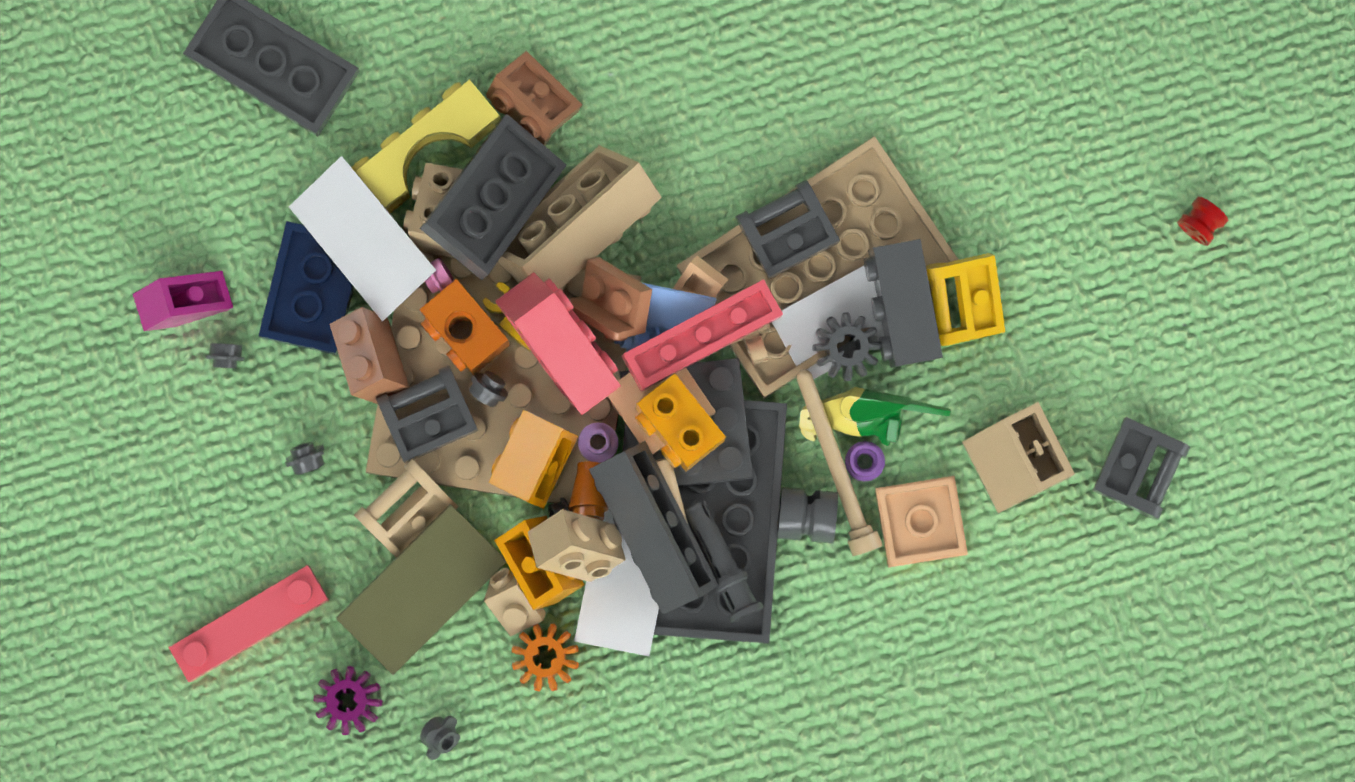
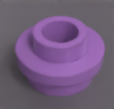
M863 441L854 444L848 450L845 457V467L848 473L858 481L867 482L876 479L882 473L885 466V457L882 450L872 442ZM868 455L872 459V466L868 469L860 468L857 464L858 457Z

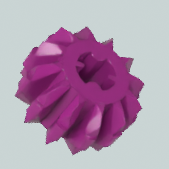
M348 666L345 680L338 669L331 670V676L335 682L334 685L323 679L319 681V686L327 690L328 693L327 696L314 695L313 700L318 703H326L327 707L318 710L316 715L318 718L332 715L326 726L328 730H334L342 720V735L350 734L352 721L356 729L362 733L366 731V725L362 720L363 716L372 722L378 720V716L369 711L370 705L376 707L383 706V700L371 699L370 694L378 692L381 687L378 683L365 687V684L370 679L371 674L369 672H362L355 681V667ZM350 689H352L356 693L353 699L358 704L355 709L347 707V712L341 709L344 702L340 699V695L343 692L350 694Z

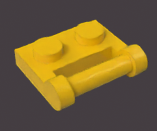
M986 253L951 262L926 265L941 346L1005 333L995 255ZM950 277L955 279L961 327L952 328L945 283V278Z

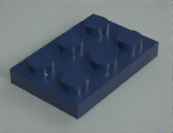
M286 221L258 336L266 340L338 355L330 323L348 314L354 286L302 224Z

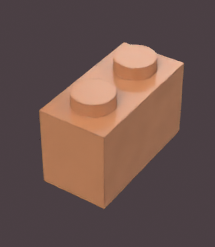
M360 307L330 323L352 396L378 404L376 397L386 393L388 396H391L409 387L388 317L382 321L374 311Z

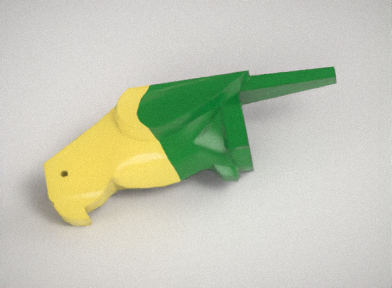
M859 387L851 388L849 391L821 400L833 430L859 437L876 435L881 443L889 446L890 443H898L903 410L949 417L951 415V409L911 400L912 398ZM804 406L800 414L799 428L806 439L815 441L817 434L808 409Z

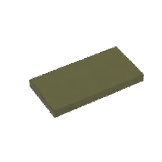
M449 504L336 619L394 675L506 563V560Z

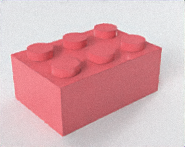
M533 272L495 301L560 392L581 415L621 387L613 375L618 371V368L608 354L595 342L596 337L583 320L578 318L572 310L574 309L572 303L550 278L543 282Z

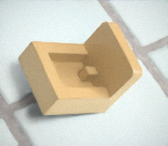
M509 568L499 570L490 578L484 602L510 637L544 621L546 611L543 608L532 609Z

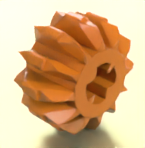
M535 624L533 631L536 639L532 641L528 634L522 632L519 637L528 644L527 648L512 647V653L524 656V660L512 663L513 670L528 668V671L520 678V682L523 684L529 682L533 675H536L535 691H541L544 678H548L551 691L558 690L555 676L559 675L564 682L569 683L572 678L563 671L564 667L579 668L578 662L566 660V655L579 652V648L577 645L563 648L562 645L571 637L568 631L564 632L556 641L554 639L557 632L555 624H550L547 637H543L541 626ZM548 646L547 650L549 652L554 649L557 657L551 660V667L548 669H542L543 664L541 663L537 666L534 658L540 655V648Z

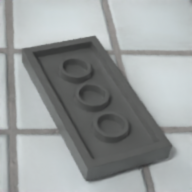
M217 0L183 52L188 59L317 137L360 72L359 68L247 0Z
M506 114L493 128L420 229L482 280L489 275L564 170L566 164Z

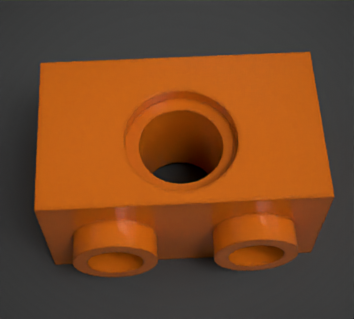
M457 279L419 309L426 318L420 323L421 326L435 342L442 337L451 348L446 355L460 372L468 368L474 375V373L479 372L510 346L506 336ZM461 320L469 321L473 325L471 335L462 340L454 338L451 334L453 325Z

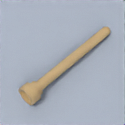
M800 370L797 373L796 379L851 527V531L848 532L850 540L847 542L852 556L875 550L883 546L878 531H873L871 524H866L813 376L808 370Z

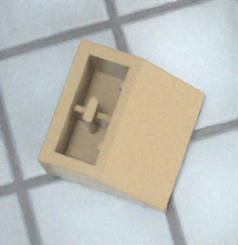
M1039 402L1002 419L962 442L997 513L1005 511L1075 475Z

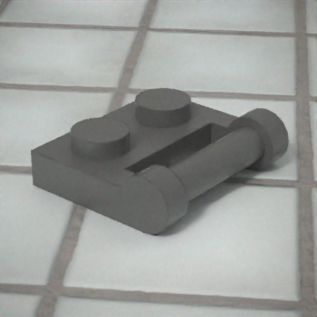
M807 180L795 185L796 189L767 205L751 213L744 211L735 216L768 279L840 242ZM803 203L807 207L809 212L763 236L759 234L756 228Z
M449 365L439 369L438 375L391 396H388L386 393L376 397V401L404 463H408L411 459H417L478 431ZM445 388L447 389L450 398L401 420L398 419L396 410Z
M1125 417L1092 491L1136 510L1144 516L1159 520L1163 508L1160 507L1181 458L1186 459L1190 446ZM1156 448H1162L1166 451L1165 457L1147 498L1143 499L1137 496L1136 493Z

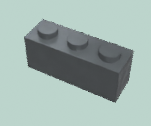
M921 239L874 247L868 250L869 258H864V268L868 282L874 281L877 297L871 298L875 321H882L884 336L879 337V342L881 343L880 352L883 361L889 360L890 368L943 358Z

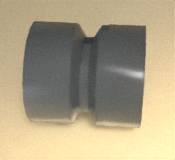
M782 487L777 539L799 541L803 535H808L811 542L833 544L837 521L838 492L816 490L812 496H809L804 489Z

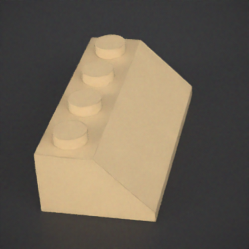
M599 145L546 193L498 263L518 283L534 272L543 282L550 278L556 287L563 291L566 284L580 271L586 270L588 259L596 258L609 245L619 241L623 236V232L635 221L645 217L651 211L652 206L662 197L639 162Z

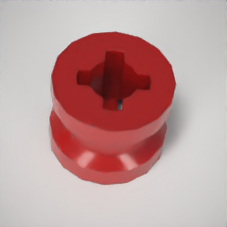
M1198 196L1192 203L1191 212L1183 214L1177 223L1193 240L1208 246L1214 239L1213 233L1216 229L1223 228L1229 220L1225 213L1215 204Z

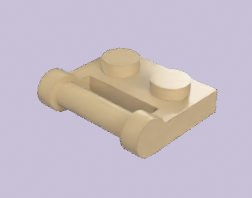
M413 459L404 466L406 471L366 509L362 506L354 514L395 557L449 504L455 509L458 508L457 504ZM418 482L421 486L380 525L377 520Z

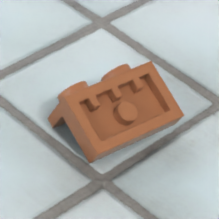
M527 51L495 76L486 93L487 98L497 111L505 115L508 114L544 146L548 143L552 134L576 115L583 105Z
M596 257L587 260L582 296L571 298L569 301L574 306L572 310L580 320L601 331L610 340L624 341L628 337L646 332L652 289L602 258Z

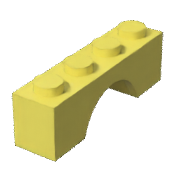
M470 79L463 85L460 82L452 85L443 93V101L432 110L429 107L421 110L412 118L411 123L413 125L402 134L399 132L391 134L381 143L380 147L382 150L371 159L368 156L360 159L351 167L389 214L410 198L407 186V172L417 152L426 145L441 140L457 141L472 148L490 134L499 122L500 115Z

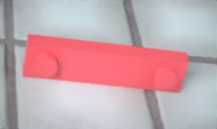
M763 279L625 352L621 357L642 392L672 376L674 373L689 367L777 320L783 313Z
M307 565L168 648L187 681L193 682L329 601V598L311 567Z

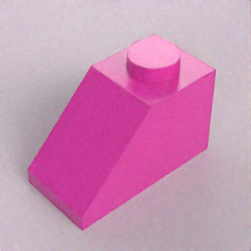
M223 271L159 278L133 293L144 332L178 327L233 308Z

